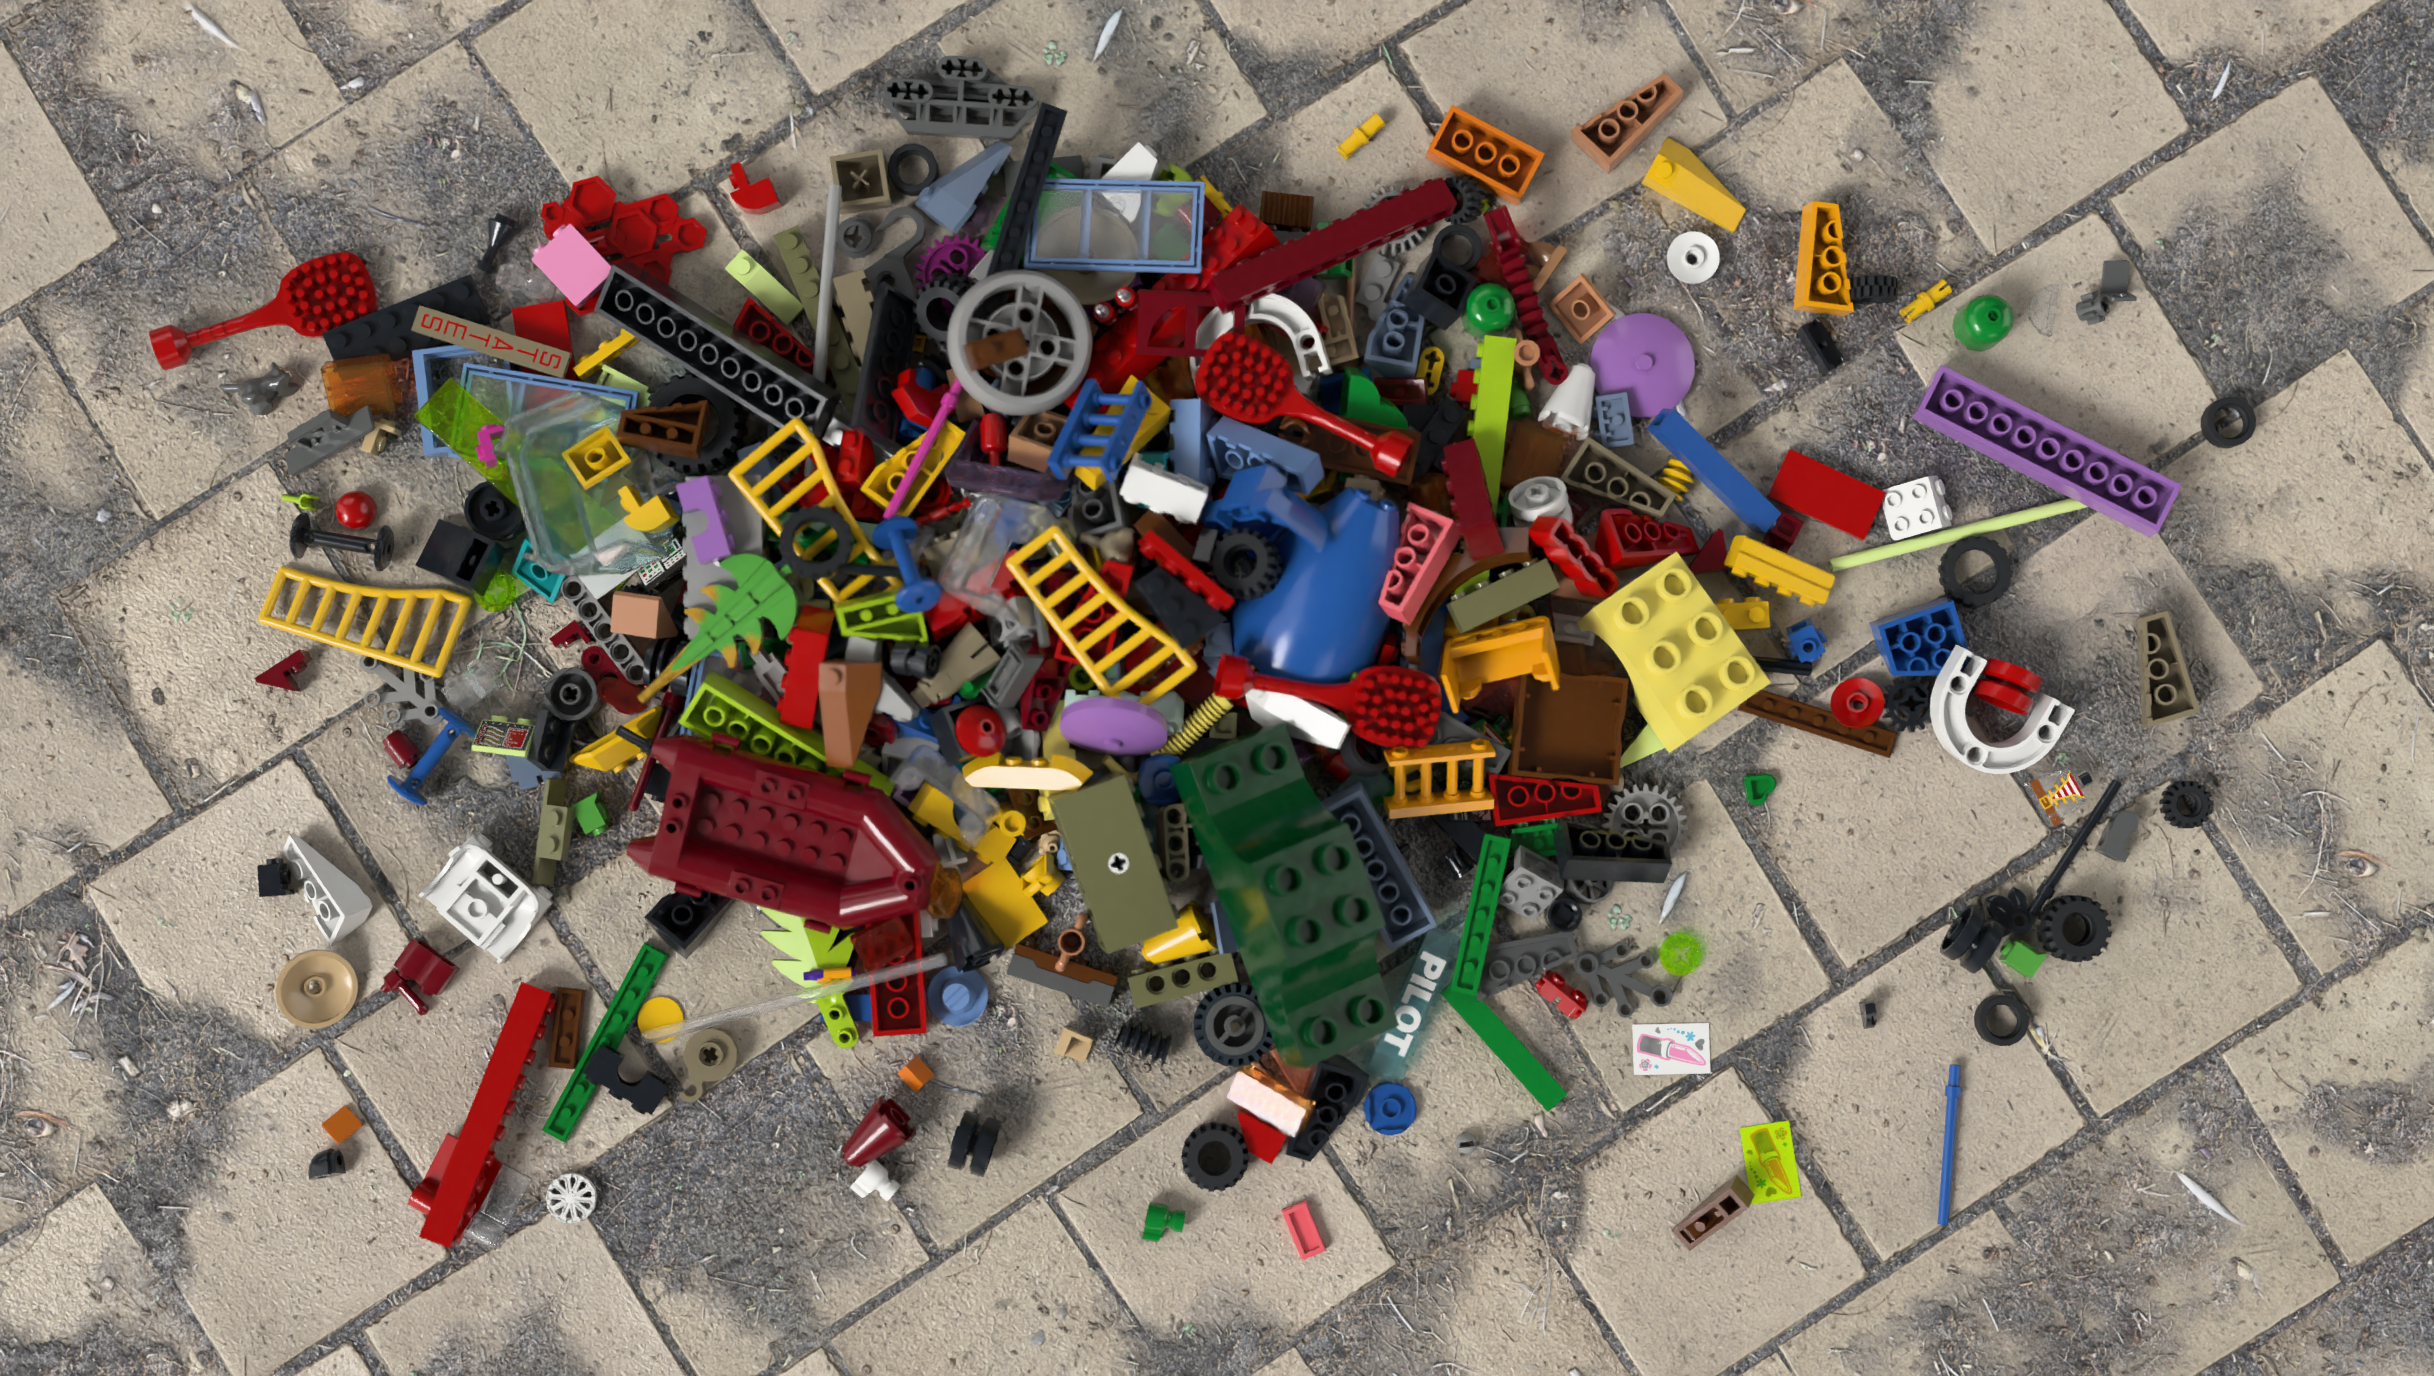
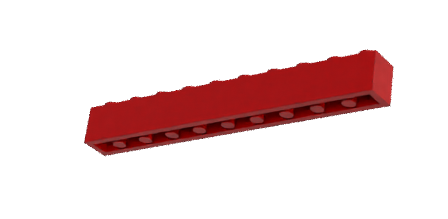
M521 982L420 1232V1238L447 1248H453L456 1244L461 1243L466 1230L462 1227L466 1218L470 1219L476 1206V1203H473L476 1192L480 1193L486 1181V1178L483 1177L486 1167H491L496 1157V1152L493 1151L496 1142H501L504 1137L506 1126L503 1125L507 1115L511 1116L517 1103V1101H514L517 1090L521 1091L527 1078L524 1075L527 1065H532L536 1057L537 1051L534 1048L537 1040L541 1041L546 1032L547 1025H544L547 1015H552L556 1007L557 1000H554L556 994Z

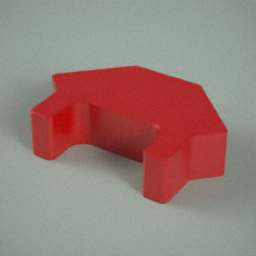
M909 368L898 375V388L891 393L908 420L930 428L942 405L940 402L944 394L949 392L950 386L944 383L932 391L925 389L917 384L916 371ZM951 410L949 415L954 413L956 410Z

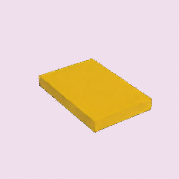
M1006 857L1000 866L993 863L961 884L973 905L1001 939L1006 949H1009L1049 922L1034 898H1028L1020 893V877Z

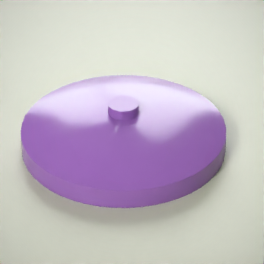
M1648 313L1626 315L1609 324L1596 339L1589 358V366L1595 373L1594 390L1596 394L1604 396L1627 392L1630 417L1636 419L1656 417L1663 408H1674L1687 394L1695 372L1693 350L1684 333L1671 321Z
M1097 697L1079 700L1068 705L1062 711L1060 718V732L1067 741L1083 750L1101 755L1133 757L1149 754L1160 749L1166 743L1168 736V723L1158 711L1147 705L1127 699Z

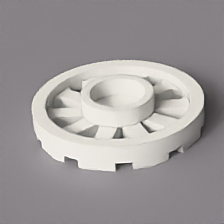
M563 1174L553 1180L546 1194L547 1208L551 1215L560 1222L571 1224L583 1221L595 1209L597 1203L596 1188L592 1181L582 1174ZM572 1177L576 1179L573 1187L571 1184ZM561 1180L565 1181L566 1189L560 1184ZM581 1182H585L586 1187L580 1190ZM556 1188L561 1194H554L552 1191ZM591 1192V1197H583L584 1193ZM552 1199L561 1200V1202L552 1205ZM582 1202L589 1203L591 1205L590 1208L587 1209ZM564 1206L561 1215H559L556 1210ZM576 1207L583 1213L581 1217L578 1216ZM569 1209L571 1211V1219L566 1217Z

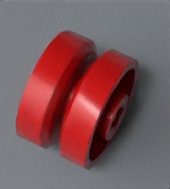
M1986 659L1988 662L1983 668L1982 673L1989 680H1978L1973 690V695L2009 712L2029 715L2033 701L2026 694L2038 693L2043 681L2042 678L2017 665L1998 659Z

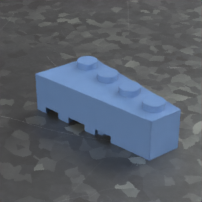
M1201 399L1170 400V408L1175 410V423H1170V434H1173L1175 449L1170 450L1169 460L1171 461L1174 474L1181 473L1209 487L1207 497L1198 517L1200 519L1207 502L1213 501L1211 490L1212 484L1216 480L1214 460L1206 434L1220 418Z
M1223 416L1206 434L1219 478L1232 480L1236 471L1269 464L1276 467L1279 473L1287 478L1285 486L1295 493L1308 495L1324 477L1318 453L1226 416Z

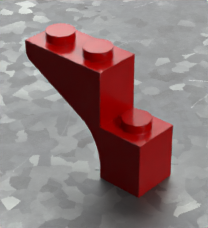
M857 430L843 431L835 482L854 492L851 508L853 518L858 522L878 525L885 520L883 517L884 511L860 490L876 468L872 440Z

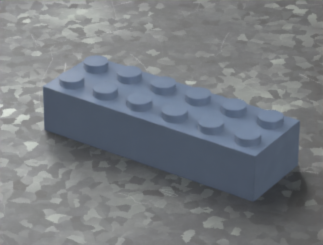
M1359 781L1321 801L1322 805L1331 815L1339 821L1346 822L1349 826L1386 924L1379 931L1389 949L1391 950L1438 926L1435 913L1362 783Z

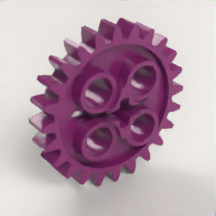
M955 234L954 241H950L949 237L945 235L943 244L935 239L934 244L936 248L933 249L927 246L926 251L929 255H920V260L924 264H916V269L922 272L915 275V280L922 281L921 284L916 286L917 291L933 280L931 277L933 273L938 271L944 274L948 273V275L952 273L940 264L941 260L945 261L954 273L959 274L961 272L963 275L968 276L986 255V251L978 248L979 239H976L972 244L969 243V235H966L963 241H960L958 234ZM953 253H960L965 260L957 265L951 262L950 256ZM942 298V308L946 311V315L951 317L955 306L949 300Z

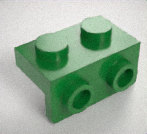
M1556 818L1541 820V825L1531 826L1530 822L1514 824L1515 828L1508 829L1513 861L1514 851L1520 845L1542 857L1556 855L1553 839L1558 825Z

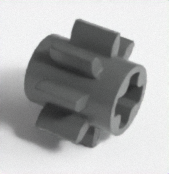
M2097 291L2080 296L2081 302L2076 304L2078 318L2081 321L2087 320L2088 325L2105 321L2104 315L2109 314L2110 311L2107 298L2104 295L2098 296Z

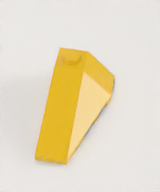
M1666 137L1641 184L1733 233L1746 209L1690 149Z

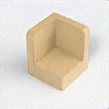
M1065 1026L1054 1053L1085 1062L1095 1038Z

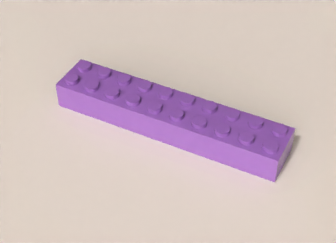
M1940 365L1934 372L1911 417L2148 537L2159 532L2182 486L1943 365Z

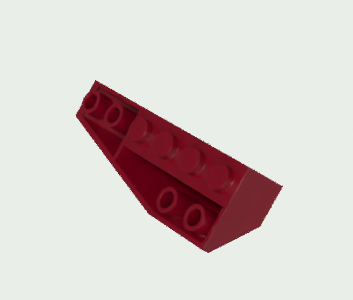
M1035 565V567L1041 569L1043 565ZM1060 567L1041 582L1042 595L1045 599L1081 572ZM1089 581L1053 607V610L1062 621L1074 612L1091 585ZM1047 618L1050 646L1039 647L1037 632L1031 639L1026 640L1033 644L1026 655H1042L1044 660L1021 695V723L1024 730H1048L1074 663L1054 658L1059 634Z

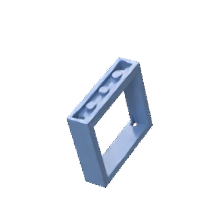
M457 345L412 350L424 455L430 458L448 456L450 446L440 447L430 361L482 355V353ZM504 361L506 370L516 371L514 363ZM506 380L513 438L492 440L494 450L504 449L505 444L517 443L516 447H520L524 444V439L528 435L526 424L522 423V419L520 420L518 432L515 403L513 400L516 383L508 382V380ZM479 442L463 444L462 448L476 450L475 446H478Z

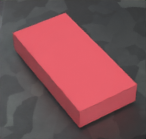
M1306 1200L1281 1210L1302 1260L1326 1251Z

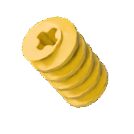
M1675 457V459L1668 461L1670 468L1663 469L1662 473L1665 477H1659L1657 482L1677 494L1674 498L1675 500L1683 502L1684 499L1679 492L1688 493L1690 490L1685 486V483L1694 484L1695 481L1690 476L1692 472Z

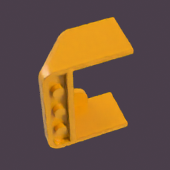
M1539 616L1458 635L1449 639L1445 644L1441 677L1453 713L1459 712L1460 699L1476 697L1482 689V684L1533 672L1535 679L1544 682L1551 681L1553 690L1559 689L1560 667L1553 631L1548 617Z

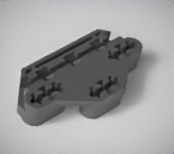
M945 56L940 59L937 68L919 79L893 78L888 80L883 87L884 105L909 135L1013 141L1022 132V127L1038 114L1039 108L1038 96L1033 88L1006 84L987 68L986 63L981 58ZM950 66H953L954 70H952L951 75H947L946 71L949 70ZM961 66L965 67V77H962L961 72H963ZM975 68H980L977 76H973L972 73L975 72ZM907 88L911 89L910 97L912 100H909L907 94L909 95ZM900 89L901 93H898L897 97H893L892 94L895 93V90ZM925 90L927 94L923 96V99H919L918 95H921V91ZM1003 95L1005 99L1002 100V104H997L999 96ZM1012 95H1015V97H1016V100H1015V105H1016V106H1012V102H1011V101H1013ZM1025 97H1030L1031 101L1028 102V105H1023ZM930 110H933L932 114L935 116H951L953 120L932 119L930 121ZM967 112H969V118L990 119L989 123L968 121V124H966ZM899 113L916 114V118L904 120ZM1003 115H1005V120H1015L1019 122L1016 125L1005 124V126H1003Z

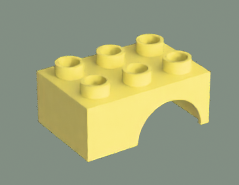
M1677 551L1592 608L1577 622L1582 632L1591 631L1598 635L1619 657L1633 684L1634 699L1632 702L1669 753L1771 683Z

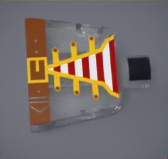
M2062 768L2027 780L2022 784L2046 826L2055 827L2087 801L2082 789L2092 784L2093 780L2085 769L2073 775L2069 768Z

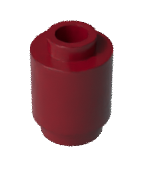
M396 730L382 741L385 746L384 750L399 769L406 767L409 770L419 762L420 759L418 757L421 755V752L406 733L402 734L400 730Z

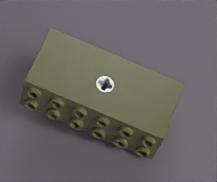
M1118 771L1085 782L1077 790H1064L1047 796L1098 944L1107 954L1178 928L1176 920L1180 919L1175 904H1172L1167 896L1171 894L1169 884L1166 878L1163 879L1160 876L1159 869L1162 868L1159 856L1157 853H1153L1149 845L1153 843L1151 833L1148 828L1142 825L1141 819L1144 818L1143 810L1140 803H1136L1133 799L1132 793L1135 792L1133 782L1130 777L1127 778L1125 774ZM1117 856L1118 859L1115 860L1116 865L1113 866L1111 863L1114 862V857Z

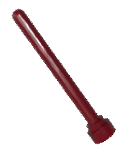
M672 692L665 693L662 700L664 712L653 741L666 737L673 716L683 708L685 699L682 696L674 695ZM647 755L628 805L630 811L634 812L639 809L657 760L651 758V755Z

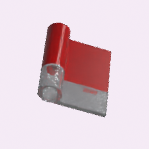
M450 1133L446 1134L424 1180L416 1186L408 1200L409 1206L425 1215H428L458 1137ZM496 1158L491 1167H486L483 1175L486 1178L484 1187L480 1193L476 1192L473 1203H476L474 1212L470 1219L466 1218L462 1227L466 1229L464 1236L491 1251L496 1247L500 1249L507 1239L508 1234L505 1231L532 1180L531 1177Z

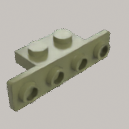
M546 778L535 865L533 868L532 882L534 884L553 885L556 861H568L574 808L564 807L566 780Z

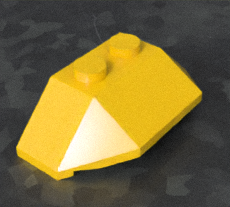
M663 705L655 706L623 726L645 739L651 738L653 741L664 712ZM616 730L569 756V762L605 772L614 771L615 774H618L630 767L628 764L635 758L640 761L646 758L647 755L646 752L642 753L640 751L641 748L616 735Z

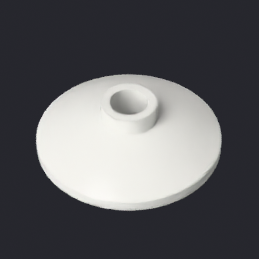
M1696 231L1685 232L1676 237L1668 248V267L1671 273L1682 282L1689 284L1702 283L1716 272L1719 265L1720 255L1718 247L1704 233ZM1689 255L1694 256L1696 263L1690 264L1687 261V257Z

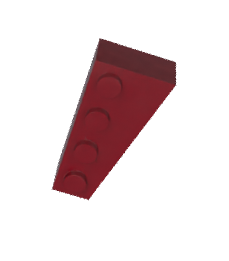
M1472 438L1443 447L1445 458L1441 459L1444 473H1449L1450 478L1445 479L1449 494H1454V499H1451L1450 503L1454 515L1458 514L1459 519L1455 520V526L1458 535H1464L1473 561L1505 552L1498 533L1499 527L1492 508L1493 504L1475 439Z

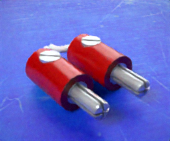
M1127 286L1119 288L1115 294V299L1122 306V309L1117 310L1107 302H1100L1093 309L1094 317L1106 326L1114 325L1118 321L1119 313L1125 310L1133 311L1138 308L1137 292Z

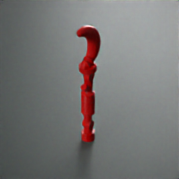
M967 496L962 498L960 502H954L948 507L943 506L928 512V515L919 517L914 521L918 527L922 523L927 526L929 521L934 522L949 516V513L953 511H959L963 507L965 509L971 507L970 500Z

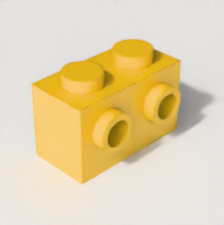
M1760 597L1744 598L1742 603H1734V598L1718 599V604H1715L1734 632L1770 628L1768 601H1761Z

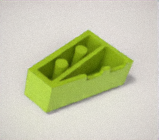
M902 588L833 604L838 627L842 635L928 642L922 612L907 613L899 609L896 604L895 598L898 591H900L899 589Z

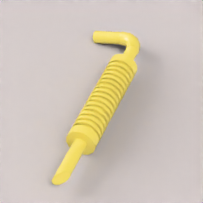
M1213 692V697H1208L1209 701L1205 700V704H1200L1201 708H1196L1197 712L1194 710L1192 712L1193 715L1190 714L1188 716L1189 719H1184L1183 732H1175L1170 737L1167 736L1166 743L1160 749L1150 753L1151 756L1169 753L1180 757L1178 754L1182 755L1183 751L1186 752V747L1190 748L1191 744L1195 743L1194 739L1197 741L1199 739L1198 736H1203L1202 732L1206 733V729L1209 730L1211 728L1209 725L1213 726L1214 721H1218L1217 718H1222L1221 714H1226L1225 710L1229 711L1234 706L1230 701L1231 699L1215 696ZM1106 755L1103 758L1102 763L1111 772L1118 771L1123 773L1127 778H1131L1133 784H1137L1138 772L1130 773L1126 771L1110 755Z

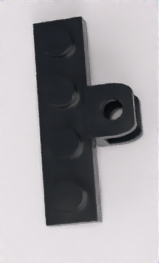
M1448 396L1445 397L1421 431L1422 434L1411 485L1386 481V483L1407 498L1428 469L1439 477L1448 478L1449 473H1444L1441 459L1445 458L1443 447L1450 445L1447 442L1468 412Z

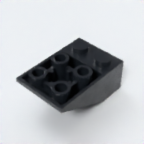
M439 519L415 566L484 597L507 549L498 542L481 534Z

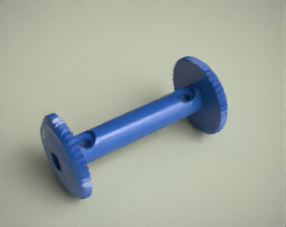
M893 516L883 520L874 529L872 534L873 544L878 549L880 548V550H891L894 552L906 583L902 589H899L900 591H898L895 598L899 609L907 613L927 611L940 600L942 587L935 579H921L908 545L917 536L918 526L916 522L907 516Z
M446 707L439 708L438 712L449 722L407 778L402 781L392 775L387 777L388 784L397 793L420 806L426 805L428 801L417 790L459 734L463 731L475 738L478 732L469 721Z

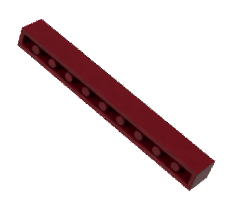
M1442 177L1434 181L1428 179L1416 189L1401 191L1393 199H1382L1372 208L1367 210L1362 208L1355 211L1349 218L1344 220L1338 218L1332 221L1328 227L1321 230L1315 228L1309 231L1305 237L1298 240L1296 238L1289 239L1283 243L1282 247L1275 250L1272 248L1266 249L1252 260L1246 258L1238 262L1231 269L1226 270V268L1216 271L1211 277L1208 290L1212 294L1222 315L1227 314L1452 215L1457 202Z

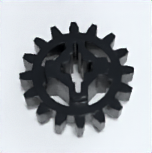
M1903 676V682L1899 678L1893 679L1894 686L1890 684L1885 686L1888 694H1883L1886 713L1882 715V718L1891 719L1889 722L1890 727L1898 724L1899 732H1903L1906 727L1909 733L1915 732V726L1919 730L1925 729L1923 722L1931 723L1930 699L1932 690L1927 689L1929 682L1925 681L1920 684L1919 676H1915L1912 681L1909 676ZM1915 688L1922 693L1924 698L1920 697L1915 692ZM1901 689L1900 696L1893 700L1895 693ZM1908 700L1913 701V703H1919L1910 708L1905 707V705L1899 706L1900 703ZM1925 707L1922 716L1917 719L1918 712ZM1894 710H1897L1902 715L1903 720L1895 714Z

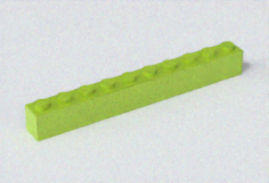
M1485 335L1483 342L1478 341L1476 357H1481L1480 367H1475L1473 383L1477 384V393L1471 395L1470 410H1474L1473 421H1468L1467 436L1475 439L1496 518L1515 359L1514 348L1517 339ZM1459 539V541H1458V542H1459L1458 552H1453V554H1461V552H1460V539ZM1490 569L1466 581L1451 594L1455 595L1465 590L1468 595L1477 591L1475 585L1489 579Z

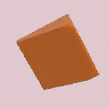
M344 1105L321 1124L338 1144L344 1143L364 1125L347 1105Z

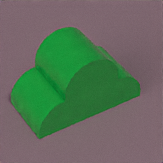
M1344 366L1339 415L1408 430V424L1404 415L1392 401L1379 396L1377 388L1367 375L1357 368ZM1338 471L1336 477L1340 481H1346V478H1354V475L1357 474Z

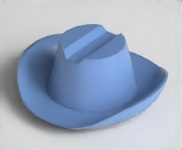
M955 965L942 969L933 977L928 987L927 999L931 1011L940 1021L950 1026L961 1027L973 1023L982 1015L988 1002V988L985 980L977 971L973 970L964 973L961 970L959 973Z

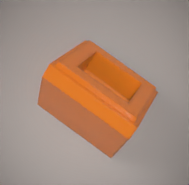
M918 1055L897 1073L915 1093L935 1075Z

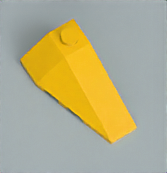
M947 419L895 516L910 517L967 434ZM928 431L905 448H902L887 461L878 465L860 490L882 511H886ZM942 451H943L944 457H943V459L940 461L941 455H942Z

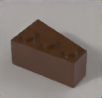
M703 400L693 404L682 405V403L660 408L655 406L622 410L616 437L621 446L700 460L711 409L708 401Z

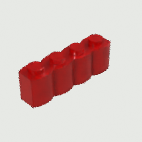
M1537 516L1528 530L1531 539L1536 545L1544 548L1545 554L1552 562L1559 564L1563 575L1574 581L1577 590L1586 597L1607 599L1612 596L1619 586L1617 576L1612 570L1604 567V563L1599 555L1589 550L1586 541L1574 533L1571 524L1561 517Z

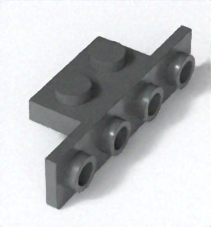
M365 406L348 417L328 409L288 432L289 442L296 445L295 448L284 453L289 474L292 476L300 474L374 431L375 423L371 408Z

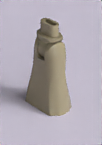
M968 622L942 652L941 666L936 677L932 680L921 678L923 683L918 681L917 684L919 686L910 695L925 709L932 702L936 704L938 700H944L952 696L963 687L965 682H971L998 665L1002 659L973 625Z

